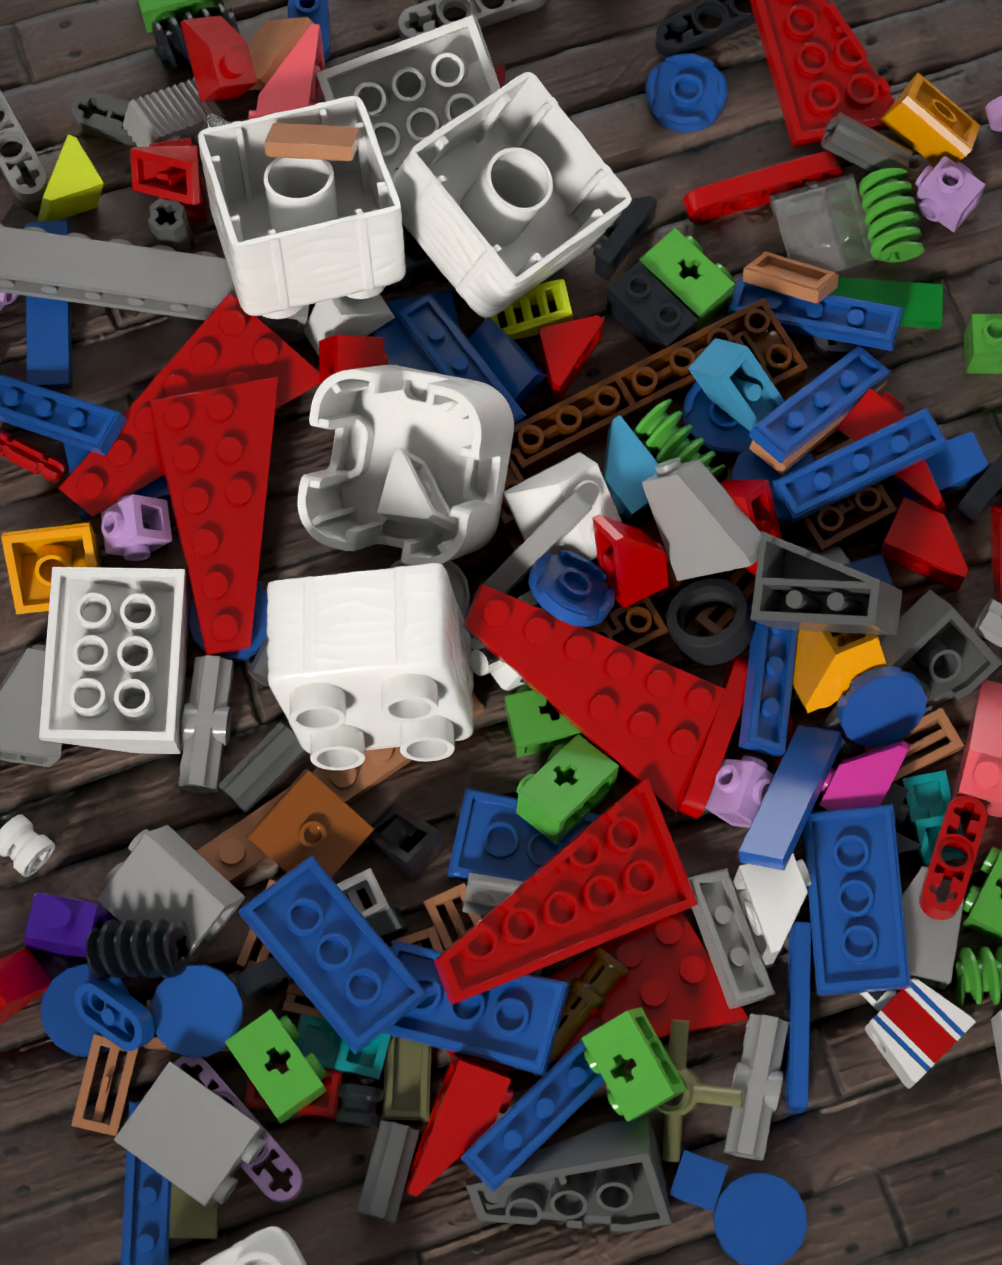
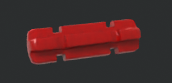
M0 428L1 457L6 455L9 461L37 475L41 473L44 479L54 484L62 481L68 470L67 463L54 455L48 456L46 451L19 437L14 439L11 437V433Z

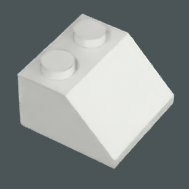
M580 452L503 492L524 541L563 502L576 492L593 508L552 550L551 555H559L561 551H570L593 560L597 558L592 517L601 514L622 522L598 464Z
M793 853L785 871L744 864L739 866L733 881L765 968L773 965L807 895L806 887L811 885L810 876L802 859L796 861Z

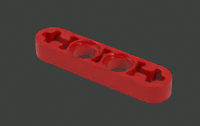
M825 151L699 187L685 195L682 202L689 221L692 223H702L770 203L771 194L803 187L805 181L815 179L817 182L842 176V170L836 154L831 151Z
M742 655L734 657L725 672L720 686L725 689V692L678 809V812L695 819L700 818L706 807L716 775L720 770L744 704L749 658Z

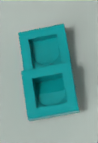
M946 770L902 778L899 781L900 786L909 790L904 803L910 806L907 815L914 841L922 845L918 854L923 866L929 865L943 816L949 803L952 801ZM960 821L956 834L964 836ZM946 848L941 851V857L944 862L965 858L963 853L955 848Z
M301 1013L297 1031L302 1038L294 1043L304 1057L313 1053L323 1069L342 1071L344 1074L379 1080L391 1035L381 1034L355 1055L327 1020Z

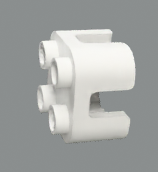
M379 365L343 370L331 375L319 386L312 400L309 421L311 426L329 430L335 429L332 456L326 470L303 475L299 485L297 500L302 524L315 540L325 546L345 551H356L375 544L403 548L401 562L413 566L429 563L443 564L473 553L491 540L499 523L514 433V420L511 408L498 390L483 382L398 365ZM398 448H402L426 462L451 511L450 517H454L458 528L453 532L403 526L377 513L393 453Z

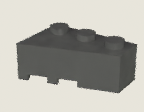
M761 531L751 620L773 629L897 635L902 590Z

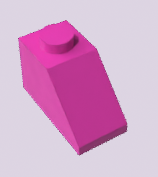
M902 740L843 759L837 770L830 769L820 791L824 796L819 806L829 811L880 806L911 744Z

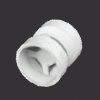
M23 814L13 817L0 829V855L2 857L9 856L13 860V867L23 877H29L39 870L55 850V844L45 835L35 833L33 831V824Z

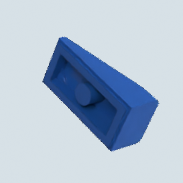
M491 317L486 318L468 339L519 406L524 403L548 375Z
M972 431L948 440L946 450L925 459L941 495L978 481L989 468L987 460ZM892 478L902 500L904 497L911 501L919 499Z

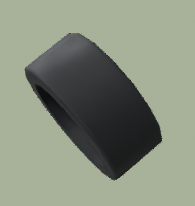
M718 578L694 581L682 588L670 601L666 613L667 627L678 651L684 658L695 664L702 665L725 663L741 654L752 640L755 623L751 620L752 610L747 597L740 587L726 579ZM724 606L735 611V617L731 624L716 635L695 637L686 632L688 622L695 614L705 608Z

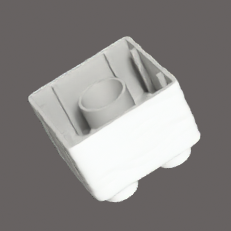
M525 72L514 78L478 105L464 112L416 144L392 180L400 200L402 224L412 234L441 273L455 287L456 291L470 308L483 318L499 314L517 299L587 251L606 229L613 224L622 211L629 206L632 200L630 193L623 183L612 172L611 168L603 162L582 132L558 106V102L549 94L537 76L531 72Z
M358 96L321 102L316 105L273 113L242 122H232L231 124L207 128L199 132L200 156L203 163L211 213L238 301L247 314L251 316L262 315L271 319H283L294 315L302 306L344 296L353 299L371 298L382 292L387 285L403 279L406 270L400 200L382 157L365 105ZM273 123L359 127V144L351 161L268 157L265 153V140Z
M429 563L390 569L283 579L268 583L266 630L269 640L267 646L268 683L301 747L310 753V760L315 766L327 770H348L358 767L365 761L366 750L400 747V753L411 760L437 761L453 754L455 750L454 741L464 740L472 735L474 731V699L472 695L474 682L473 670L469 664V655L472 652L471 637L469 632L462 627L465 620L456 602L447 571L443 565Z

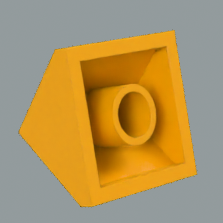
M919 73L913 77L880 120L934 167L944 156L953 162H959L972 151L980 125Z
M90 523L3 532L1 534L16 615L49 611L52 567L101 568L99 542Z

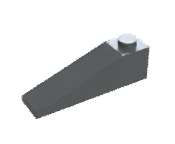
M931 589L899 618L897 635H887L880 644L887 666L900 667L902 672H911L920 682L927 697L926 711L923 717L932 713L934 707L953 697L958 701L971 694L1002 664L999 658L960 614ZM836 704L820 728L841 732L842 745L840 750L849 758L863 751L865 746L858 745L847 737L837 718Z
M649 1116L628 1122L624 1120L603 1124L538 1150L520 1165L494 1192L477 1175L466 1179V1188L479 1221L535 1225L540 1219L567 1221V1228L582 1229L583 1222L610 1224V1231L620 1232L672 1224L661 1152Z

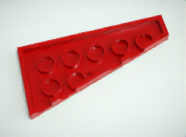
M750 0L792 147L821 142L825 128L832 117H835L839 112L877 132L889 130L880 120L895 102L889 93L891 87L885 78H879L866 59L868 53L833 2L828 3L827 0Z
M229 293L126 410L123 416L127 421L108 454L104 456L91 451L58 489L89 516L93 517L117 503L119 498L128 496L163 476L165 471L150 409V401L278 377L275 409L320 384L319 372L259 318L247 314L240 306L239 301Z
M278 377L150 401V409L206 655L217 656L249 649L251 646Z
M484 584L479 585L462 627L501 662L506 663L526 681L525 683L537 694H541L564 718L601 751L613 758L630 773V776L637 783L648 777L655 797L671 813L677 814L725 689L586 628L573 626L558 620L542 609Z
M648 777L639 781L434 960L450 1005L698 905Z
M681 911L612 939L600 946L601 949L630 970L631 973L628 977H621L605 998L607 1004L604 1008H600L599 1011L594 1008L553 1064L558 1063L592 1029L596 1030L631 1009L640 1007L643 1009L659 1040L670 1037L672 1019L689 1021V1032L694 1033L715 1026L747 1021L748 1016L742 1007L729 1010L710 956ZM595 950L548 978L568 983L571 987V981L574 978L580 979L596 958ZM569 989L567 998L573 992L571 989ZM446 1050L450 1059H452L454 1052ZM458 1054L471 1060L496 1068L498 1070L504 1071L506 1074L519 1072L520 1070L500 1065L497 1063L477 1059L474 1057Z

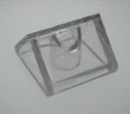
M854 177L773 201L789 259L832 272L845 270L875 259L870 253L871 241L867 238L868 228Z

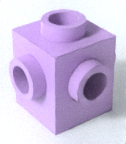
M944 156L935 168L928 165L918 177L915 186L919 188L915 198L916 206L927 219L934 222L938 221L952 232H955L978 205L986 184L973 176V173L967 166L959 162H953Z
M132 494L119 498L115 505L101 512V530L104 535L105 551L107 554L124 556V559L127 561H141L149 558L151 552L172 541L167 500Z
M743 756L742 760L723 759L705 808L732 826L750 828L773 780L774 774L767 770V763L755 757Z

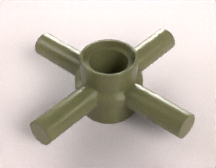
M671 1020L668 1054L687 1090L684 1091V1096L680 1103L671 1099L656 1108L660 1112L665 1113L662 1161L680 1162L683 1115L693 1110L697 1103L743 1108L745 1103V1089L701 1084L699 1077L692 1070L686 1068L689 1021Z

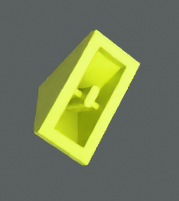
M68 135L42 198L38 222L58 221L98 207L104 183L79 141L74 136Z

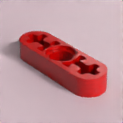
M962 795L954 798L949 803L943 816L919 894V905L922 911L932 919L947 920L952 918L958 912L963 902L988 817L984 804L975 797ZM962 812H967L970 814V823L964 836L956 834L960 823V815ZM946 848L958 849L965 856L966 863L960 867L949 866L943 861L941 851ZM942 879L951 881L947 890L945 904L936 902V893Z

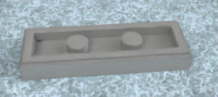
M728 868L689 877L688 881L698 904L691 908L729 1010L770 999L775 992Z

